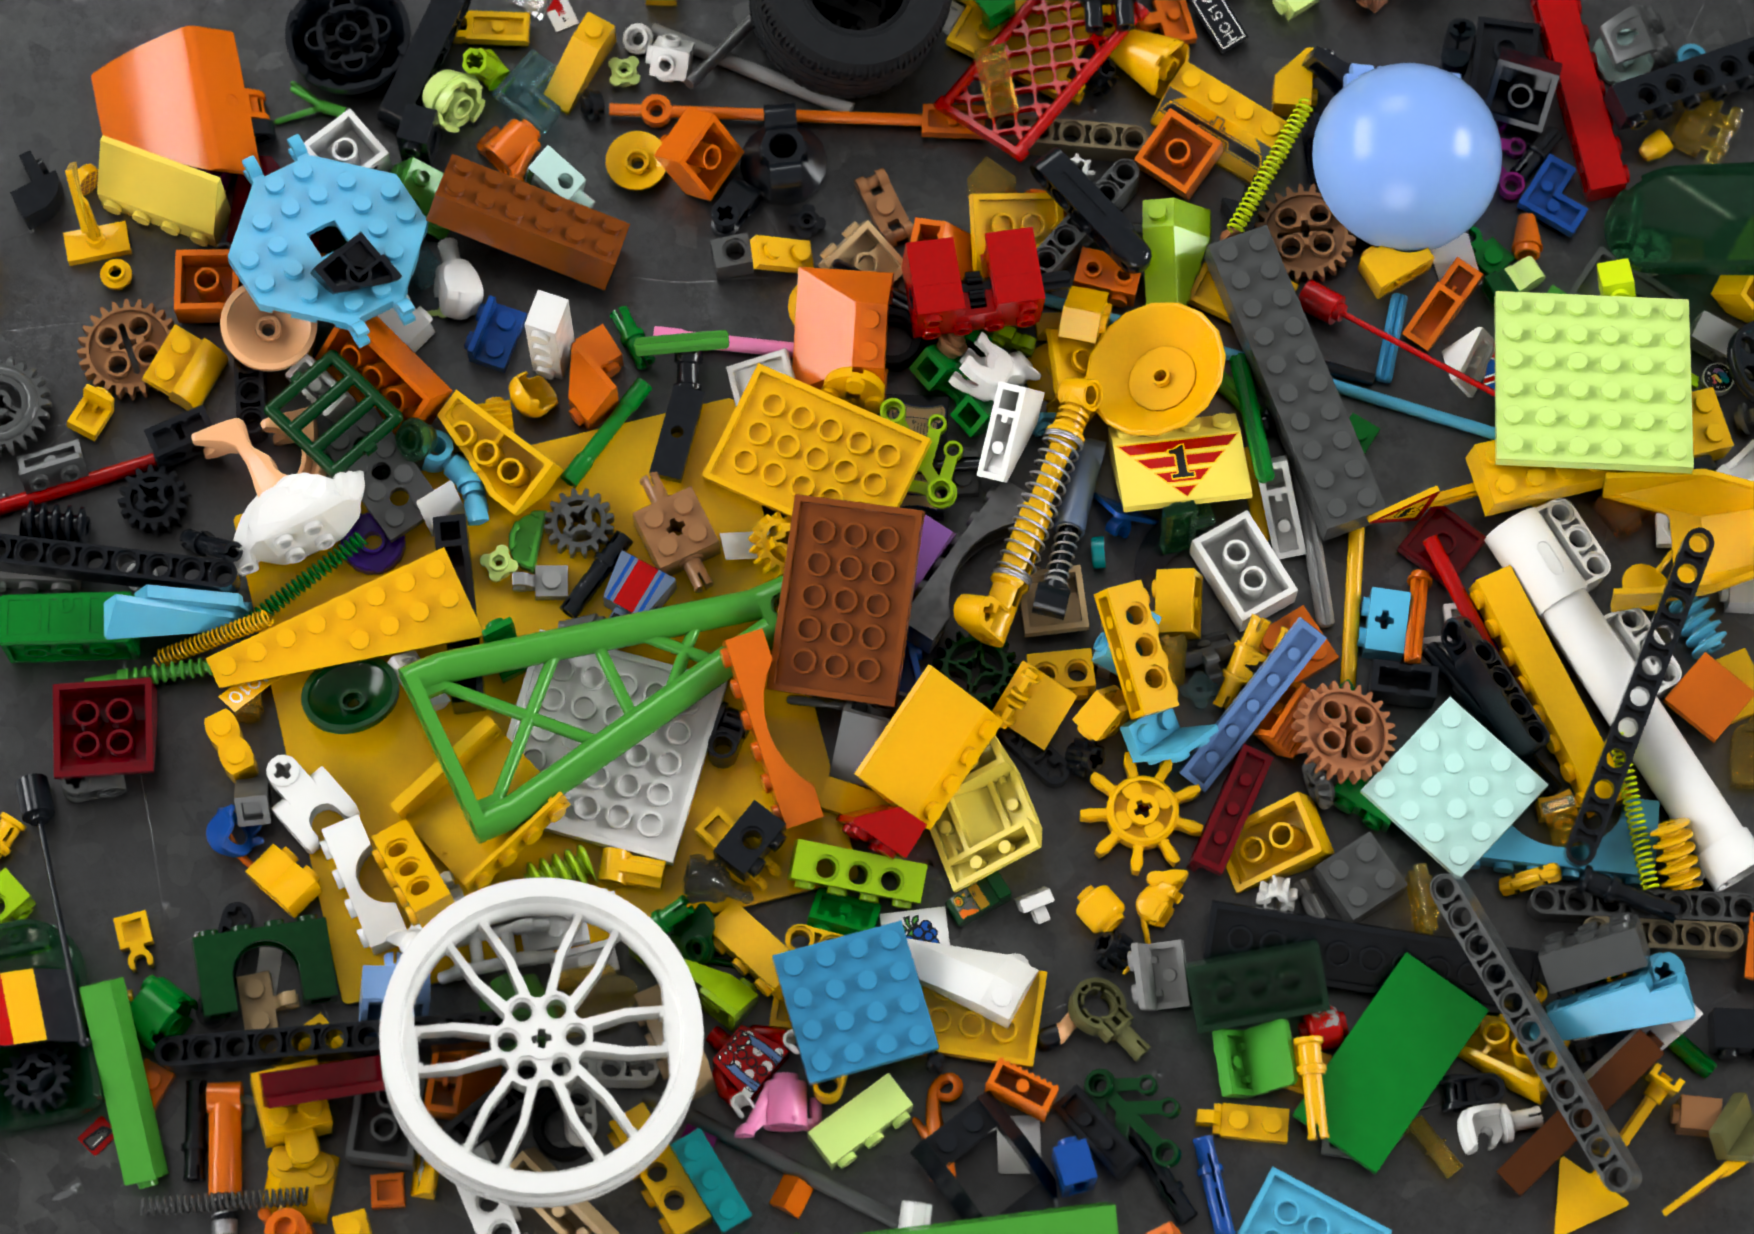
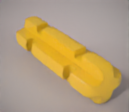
M1552 862L1543 865L1544 869H1541L1539 866L1515 873V877H1512V875L1499 879L1498 887L1503 896H1511L1517 894V890L1524 892L1535 889L1540 885H1546L1547 881L1548 884L1560 881L1562 879V870L1557 863Z

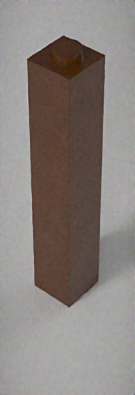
M1639 1029L1588 1080L1589 1085L1606 1112L1664 1056L1665 1053L1660 1049L1664 1043L1651 1030L1645 1034ZM1586 1109L1582 1114V1122L1586 1127H1589L1593 1117L1591 1112ZM1560 1110L1496 1171L1520 1197L1578 1141Z

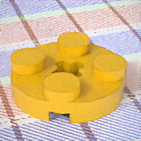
M853 367L837 368L826 375L822 391L876 415L880 413V406L885 401V386L877 375L864 369L863 374L852 372ZM848 392L851 393V394H859V395L853 396V395L848 394Z

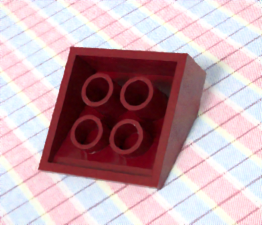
M151 677L53 684L54 779L154 773L158 715L157 689Z

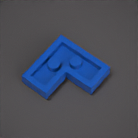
M1550 153L1517 205L1519 209L1526 213L1534 214L1537 219L1572 238L1589 210L1587 207L1562 194L1575 175L1577 168Z

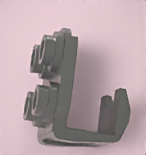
M1639 4L1632 5L1602 24L1599 28V35L1616 72H1626L1623 65L1624 62L1649 53L1660 68L1669 66L1673 63V59L1677 58L1671 41H1668L1663 33L1666 31L1665 25L1660 15L1656 14L1652 5L1648 7L1645 5L1640 6ZM1624 29L1634 31L1637 29L1639 34L1634 36L1632 43L1626 46L1618 44L1617 35L1620 31Z

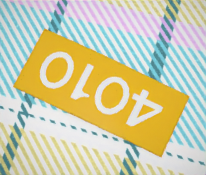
M282 676L232 686L218 697L236 712Z

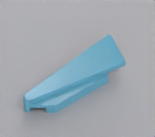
M147 584L135 592L134 596L115 594L104 602V637L109 640L207 632V630L211 631L212 628H220L221 625L225 626L226 623L229 624L234 622V620L238 621L239 618L243 619L244 614L250 615L249 610L253 611L252 602H244L243 596L239 593Z
M1647 969L1554 1000L1545 1006L1548 1017L1563 1041L1695 1018L1696 1015L1685 971L1653 983ZM1537 1023L1532 1024L1530 1028V1035L1533 1040H1536L1540 1035V1028Z

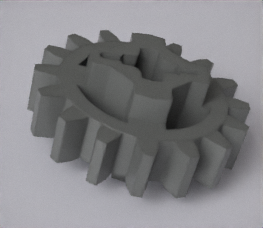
M575 488L571 490L570 497L560 493L561 502L558 504L551 501L550 508L553 512H545V521L549 522L544 525L545 533L551 534L548 537L550 545L558 543V553L562 554L568 549L570 558L574 559L576 553L581 552L583 558L586 559L589 550L592 549L596 554L599 552L598 545L600 543L605 546L608 544L609 539L606 534H614V526L610 525L615 522L613 513H608L610 504L608 502L600 504L601 494L597 493L591 498L589 496V489L586 488L582 495H578ZM596 513H598L601 519L600 528L597 527V523L593 522ZM559 519L566 525L563 529V534L558 529ZM582 520H585V525L578 524L576 527L574 526L573 522L581 523Z

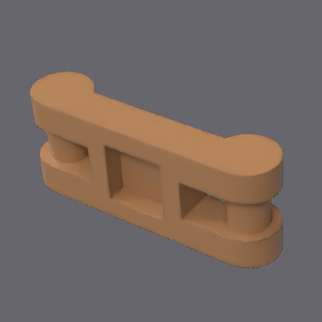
M882 167L875 170L872 176L867 178L861 176L855 179V187L880 234L893 248L904 239L910 241L913 224L906 215L885 169ZM879 186L882 193L873 196L870 190ZM898 223L900 228L893 231L889 229L890 226Z

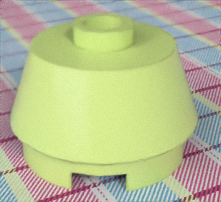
M449 69L436 73L426 84L422 95L424 106L437 110L441 129H446L453 133L460 132L459 127L469 120L474 123L485 106V100L481 98V89L483 87L478 79L470 74Z

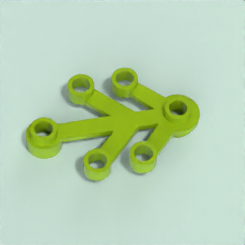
M897 398L885 400L880 406L881 417L910 429L905 421L906 409L903 402ZM891 410H898L900 412L899 416L895 419L889 418L888 413ZM934 414L929 417L927 422L929 429L927 437L931 438L932 443L918 469V472L923 474L927 482L913 480L908 492L926 496L927 502L932 507L945 509L953 505L957 499V487L952 481L957 461L963 456V448L955 440L948 441L944 445L945 460L940 475H938L933 467V462L940 437L947 430V421L943 415ZM940 420L943 422V426L940 429H934L931 426L932 423ZM950 447L959 448V453L955 456H951L947 452ZM944 489L948 493L946 497L938 498L936 497V492Z

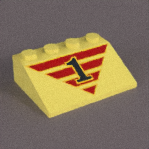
M1218 413L1214 416L1195 417L1186 426L1159 436L1129 435L1113 427H1108L1110 462L1124 512L1252 498V488L1242 434L1236 413Z

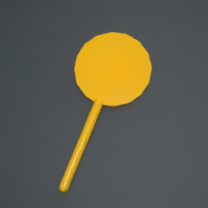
M1672 548L1657 568L1642 563L1629 567L1622 577V588L1659 587L1665 585L1667 579L1661 572L1672 559ZM1658 604L1638 608L1647 611H1654L1656 610Z

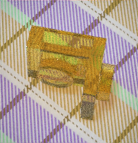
M1573 795L1541 803L1553 846L1565 847L1578 813Z

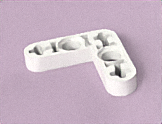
M583 1058L579 1063L604 1088H648L655 1083L659 1073L656 1059L616 1061ZM563 1063L562 1070L564 1071L563 1076H565L571 1070L567 1064ZM606 1064L614 1065L619 1070V1074L609 1077L602 1072L601 1067ZM626 1066H629V1076H625ZM641 1066L645 1067V1071L648 1072V1075L643 1076L642 1072L638 1070V1068ZM575 1083L567 1089L568 1094L571 1096L572 1094L580 1093L587 1098L588 1103L586 1105L577 1106L573 1104L577 1116H583L582 1124L592 1139H594L597 1131L596 1099L581 1085ZM563 1113L566 1139L574 1146L583 1147L581 1141L570 1128Z

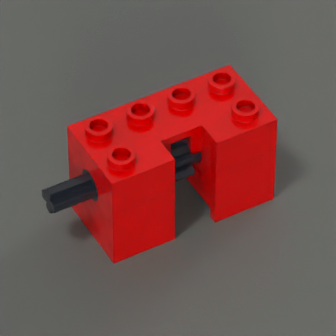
M1033 227L985 233L984 255H980L983 277L980 275V271L965 272V277L962 281L953 237L908 242L905 244L902 273L913 337L932 340L940 337L942 334L954 333L956 336H963L972 333L973 330L985 329L988 332H995L1003 329L1004 326L1017 325L1020 328L1033 326L1036 322H1040L1046 299L1045 292L1071 289L1070 273L1068 270L1041 273Z

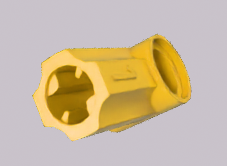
M606 847L603 848L597 882L616 888L630 885L661 891L666 861L634 856L631 852L624 849Z

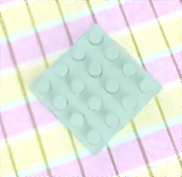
M1449 697L1398 750L1389 762L1382 767V770L1361 789L1360 793L1450 874L1463 877L1541 795L1549 784L1455 700Z

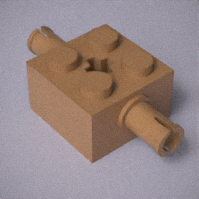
M658 472L650 473L651 482L648 476L645 475L639 482L643 486L651 505L633 512L634 526L655 568L670 576L685 570L695 593L703 592V585L706 590L713 586L714 582L710 578L703 561L720 554V544L692 486L673 495H668ZM677 530L682 532V534L677 536L673 531Z

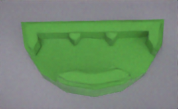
M547 510L532 511L531 514L522 517L513 524L509 533V550L513 560H516L518 566L523 570L535 574V565H537L545 529L544 525H546L544 515Z

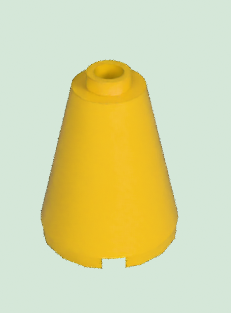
M1114 26L1107 28L1102 36L1109 37L1115 30ZM1134 29L1127 34L1110 54L1109 58L1148 93L1162 99L1175 75L1185 61H1188L1190 48L1181 39Z

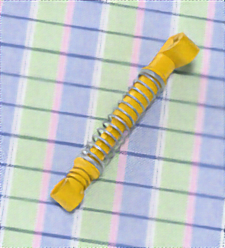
M1065 378L1061 382L1058 390L1060 403L1058 413H1056L1053 424L1047 426L1042 438L1049 448L1042 447L1038 449V452L1045 459L1034 460V464L1041 468L1040 471H1029L1030 475L1036 479V482L1029 481L1025 483L1026 487L1032 490V493L1021 494V497L1027 502L1017 505L1019 514L1012 517L1015 525L1008 528L1011 535L1010 538L1004 539L1007 546L1006 549L1000 550V554L1003 557L1001 561L995 562L997 567L991 572L990 581L992 586L989 594L984 596L965 593L961 594L955 602V621L982 643L994 647L1004 646L1022 596L1027 594L1031 588L1033 580L1030 575L1037 572L1034 564L1041 561L1039 552L1045 550L1043 541L1049 539L1050 536L1047 530L1054 527L1052 518L1058 516V511L1055 507L1062 504L1060 496L1066 493L1064 485L1070 482L1069 473L1075 470L1072 462L1079 459L1077 452L1082 450L1085 438L1083 433L1086 422H1088L1091 411H1096L1102 403L1103 389L1100 382L1096 379ZM1071 452L1076 454V458L1073 460L1069 459ZM1067 463H1070L1072 466L1070 471H1065ZM1063 474L1068 477L1066 482L1060 481ZM1059 485H1061L1063 487V492L1057 494V488ZM1054 497L1059 499V503L1056 505L1052 504ZM1050 508H1053V509H1054V511H1055V514H1054V515H1053L1052 511L1050 510Z

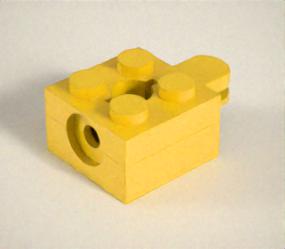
M317 1058L250 1073L251 1090L266 1149L285 1144L289 1161L294 1167L300 1169L309 1168L318 1161L320 1146L317 1136L332 1133L333 1120L328 1100L270 1109L264 1108L259 1073L317 1065Z

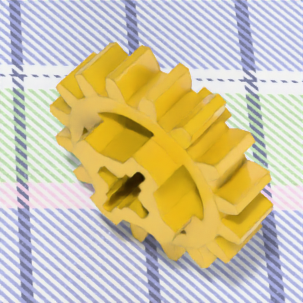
M779 511L775 512L772 516L769 514L765 515L752 527L754 533L748 537V540L755 544L749 549V553L757 554L758 556L754 561L755 565L762 563L765 566L762 573L767 574L769 571H772L774 579L782 576L784 573L792 519L789 516L782 518Z

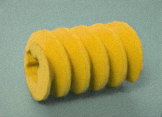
M1676 818L1661 822L1657 825V829L1649 833L1650 836L1660 837L1661 840L1652 845V848L1663 850V854L1655 858V862L1666 863V867L1658 871V875L1669 877L1668 880L1660 884L1662 888L1686 890L1704 884L1702 880L1695 879L1701 874L1700 868L1693 866L1698 862V856L1690 854L1696 848L1695 843L1686 841L1693 836L1691 829L1684 828L1690 823L1689 818Z

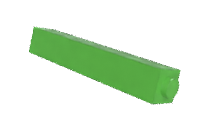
M124 977L80 987L124 1184L127 1186L137 1183L138 1189L155 1186L158 1184V1178L169 1174Z

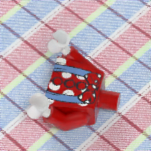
M753 1024L746 1027L741 1025L730 1036L717 1025L705 1040L719 1051L712 1060L714 1067L712 1076L718 1096L734 1109L739 1118L744 1117L741 1111L742 1107L748 1105L753 1109L755 1108L753 1101L763 1090L764 1082L771 1080L772 1074L777 1073L789 1058V1051L784 1047L790 1049L794 1054H799V1050L795 1046L796 1039L793 1029L787 1031L773 1026Z

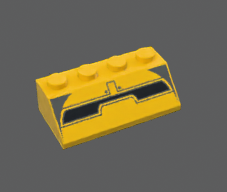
M1185 61L1169 84L1150 121L1151 125L1157 127L1169 108L1173 109L1220 140L1223 144L1224 152L1215 164L1250 185L1253 176L1257 175V172L1260 171L1263 161H1266V156L1269 155V151L1272 150V146L1278 140V135H1281V130L1287 124V121L1188 61Z

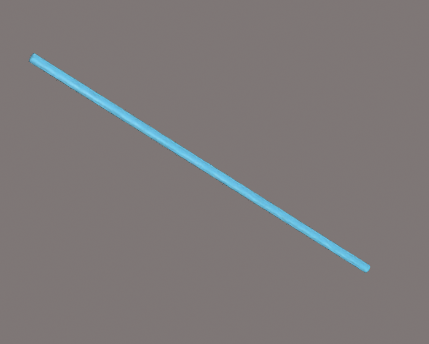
M1047 293L1044 306L1062 311L1066 299ZM1111 312L1110 321L1107 325H1111L1122 315ZM1223 346L1226 354V360L1228 361L1230 360V357L1232 355L1244 353L1242 351ZM1333 379L1337 391L1341 395L1495 440V427Z

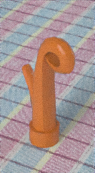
M954 1073L940 1074L932 1081L928 1088L925 1112L926 1126L919 1118H912V1123L922 1139H926L944 1125L940 1101L952 1102L961 1096L964 1085L958 1075ZM953 1084L951 1092H941L945 1085ZM953 1162L947 1168L957 1178L955 1162Z

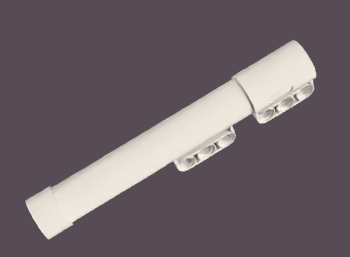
M1556 498L1537 508H1528L1515 514L1493 529L1484 541L1502 568L1511 565L1537 617L1543 623L1611 727L1651 622L1640 608L1610 612L1603 616L1588 592L1595 589L1607 576L1611 569V563L1573 504L1564 498ZM1623 621L1627 622L1630 627L1626 626ZM1655 630L1654 639L1659 644L1665 645L1664 641L1662 640L1658 632ZM1672 655L1664 675L1666 681L1663 680L1632 761L1670 819H1690V823L1684 828L1691 829L1693 836L1686 841L1695 843L1696 848L1692 852L1698 856L1697 864L1705 872V878L1715 892H1720L1754 872V837L1747 827L1741 825L1659 700L1667 695L1682 677V670ZM1648 658L1643 660L1642 669L1648 675H1656L1659 672V664L1654 659ZM1635 689L1631 691L1630 699L1636 706L1646 705L1648 698L1643 690ZM1630 720L1619 722L1618 729L1619 732H1624L1623 736H1634L1636 728L1633 722Z

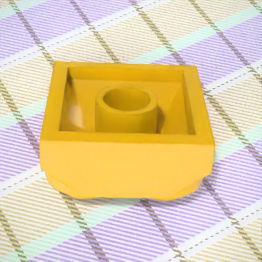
M285 1145L273 1147L268 1158L269 1168L264 1191L265 1189L268 1190L271 1201V1190L275 1189L276 1199H278V1189L281 1188L284 1199L287 1187L291 1200L292 1188L294 1187L298 1200V1190L301 1186L305 1200V1188L308 1186L309 1192L306 1206L302 1205L301 1202L297 1207L294 1202V1205L290 1207L287 1202L285 1208H293L299 1211L307 1221L311 1220L313 1223L327 1225L341 1159L338 1156L320 1151L319 1159L313 1166L300 1169L294 1167L289 1161ZM280 1202V1206L278 1208L275 1207V1205L273 1204V1207L270 1210L272 1213H274L275 1211L283 1209L284 1207L281 1205Z

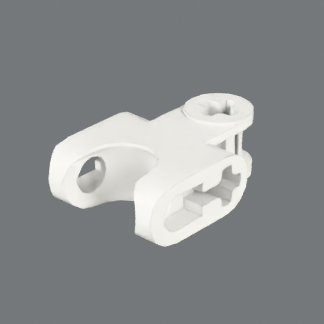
M278 755L268 763L266 769L267 777L273 789L282 798L271 810L307 853L313 854L321 847L318 836L312 830L313 819L318 813L327 810L335 811L344 820L357 814L360 815L355 802L324 767L321 766L309 776L299 763L288 755ZM283 769L286 773L289 772L291 776L285 779L283 776L280 777L278 772Z

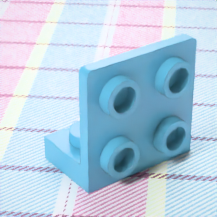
M1173 708L1142 718L1130 719L1119 727L1133 763L1147 762L1149 765L1170 759L1172 763L1183 761L1190 756V751L1210 742L1209 738L1219 731L1217 724L1180 727Z

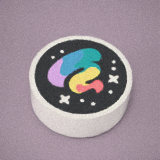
M1723 363L1708 365L1701 376L1702 388L1713 387L1716 396L1727 394L1734 383L1728 366Z

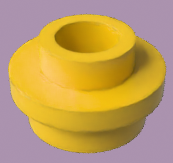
M112 259L102 266L100 278L107 288L121 290L131 282L132 270L126 261ZM114 270L121 271V274L117 277L110 276Z

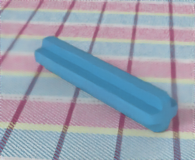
M1393 293L1390 298L1384 332L1400 340L1408 297L1405 294ZM1383 338L1375 380L1390 383L1393 378L1399 347Z

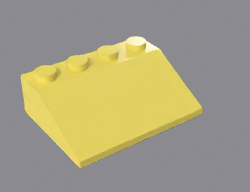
M102 136L100 140L97 194L106 211L115 215L124 213L132 216L133 220L142 225H149L151 223L160 226L164 232L170 235L178 236L182 234L190 237L192 242L200 246L206 247L209 244L218 248L231 215V208L220 177L110 137Z

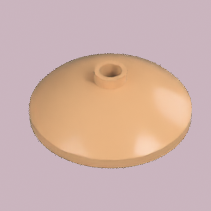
M242 285L227 299L221 313L220 329L225 346L240 363L260 371H279L295 365L309 353L316 338L317 323L291 318V314L273 310V313L260 311ZM265 328H271L274 334L266 336L262 331Z

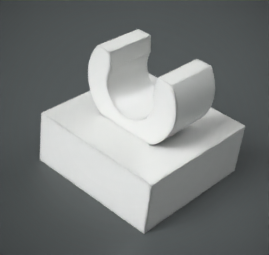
M1043 886L1014 898L1018 910L1022 913L1030 911L1035 923L1041 924L1050 920L1045 906L1055 901L1050 888Z

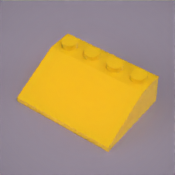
M928 664L854 774L891 806L902 807L926 823V829L930 831L935 822L941 817L942 812L954 794L959 790L972 767L978 762L979 757L991 739L996 735L1003 721L981 702Z

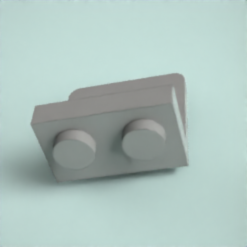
M1184 940L1152 944L1131 943V951L1127 952V960L1130 971H1134L1136 984L1132 985L1133 1001L1135 1004H1139L1140 1010L1159 1011L1192 1006Z

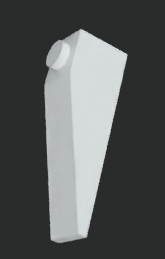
M907 938L920 984L1007 1029L1039 971L1007 954Z

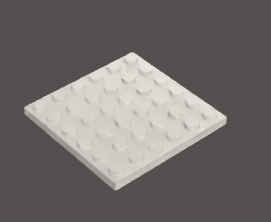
M616 649L608 651L634 706H637L666 685L673 667L672 664ZM595 654L558 662L538 713L593 734L598 733L624 715ZM543 664L527 668L516 706L526 709ZM728 681L567 792L564 796L571 805L565 810V815L557 822H551L543 831L605 848L624 849L631 852L634 856L666 861L667 865L673 866L708 752V741L723 702ZM514 718L511 719L506 735L512 743L521 721ZM533 726L523 754L542 772L582 743Z

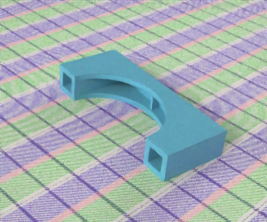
M1638 798L1626 801L1627 803L1642 801L1641 804L1630 806L1627 809L1642 807L1643 810L1632 812L1628 815L1645 814L1644 817L1630 820L1632 822L1646 820L1645 823L1634 825L1631 828L1648 827L1646 830L1636 831L1632 834L1650 833L1658 828L1660 801ZM1623 804L1617 824L1602 837L1596 855L1588 865L1592 866L1594 871L1610 877L1614 874L1622 879L1621 882H1625L1627 885L1643 888L1640 886L1642 881L1639 880L1640 874L1637 873L1639 868L1636 867V864L1638 862L1634 860L1636 857L1633 854L1635 849L1632 848L1634 843L1630 841L1632 838L1629 835L1631 830L1628 829L1630 824L1626 822L1628 819L1625 816L1627 811L1623 809L1625 807ZM1511 825L1471 869H1479L1480 866L1494 867L1493 870L1499 873H1512L1513 870L1525 871L1539 866L1541 869H1544L1543 865L1555 862L1562 870V880L1576 881L1579 880V877H1582L1586 866L1573 867L1564 858V847L1537 842L1525 836ZM1650 834L1634 839L1636 841L1650 839L1648 843L1638 844L1635 847L1652 846L1657 843V837H1652ZM1586 845L1571 847V855L1574 859L1579 861L1586 860L1589 853ZM1651 847L1650 849L1638 851L1637 853L1653 852L1652 855L1638 858L1640 860L1654 858V861L1642 863L1639 866L1656 865L1657 850ZM1654 867V868H1650V869H1645V870H1643V871H1641V872L1653 871V870H1655V867ZM1654 874V875H1647V876H1645V877H1643V878H1644V879L1652 878V877H1655V874Z

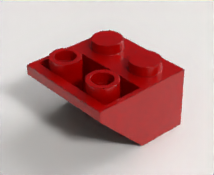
M880 805L839 814L836 819L837 822L843 825L841 831L857 841L861 839L869 842V850L875 854L887 856L892 860L895 857L907 858L927 826L926 823L902 807Z

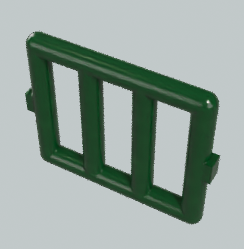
M329 350L305 372L301 373L298 371L290 378L291 384L264 406V413L331 478L339 472H345L364 454L369 457L378 449L377 443L404 419L403 414L336 350ZM331 365L344 375L342 379L293 421L280 411L281 408ZM353 385L366 396L314 442L301 431ZM374 406L387 416L383 422L335 463L323 452Z

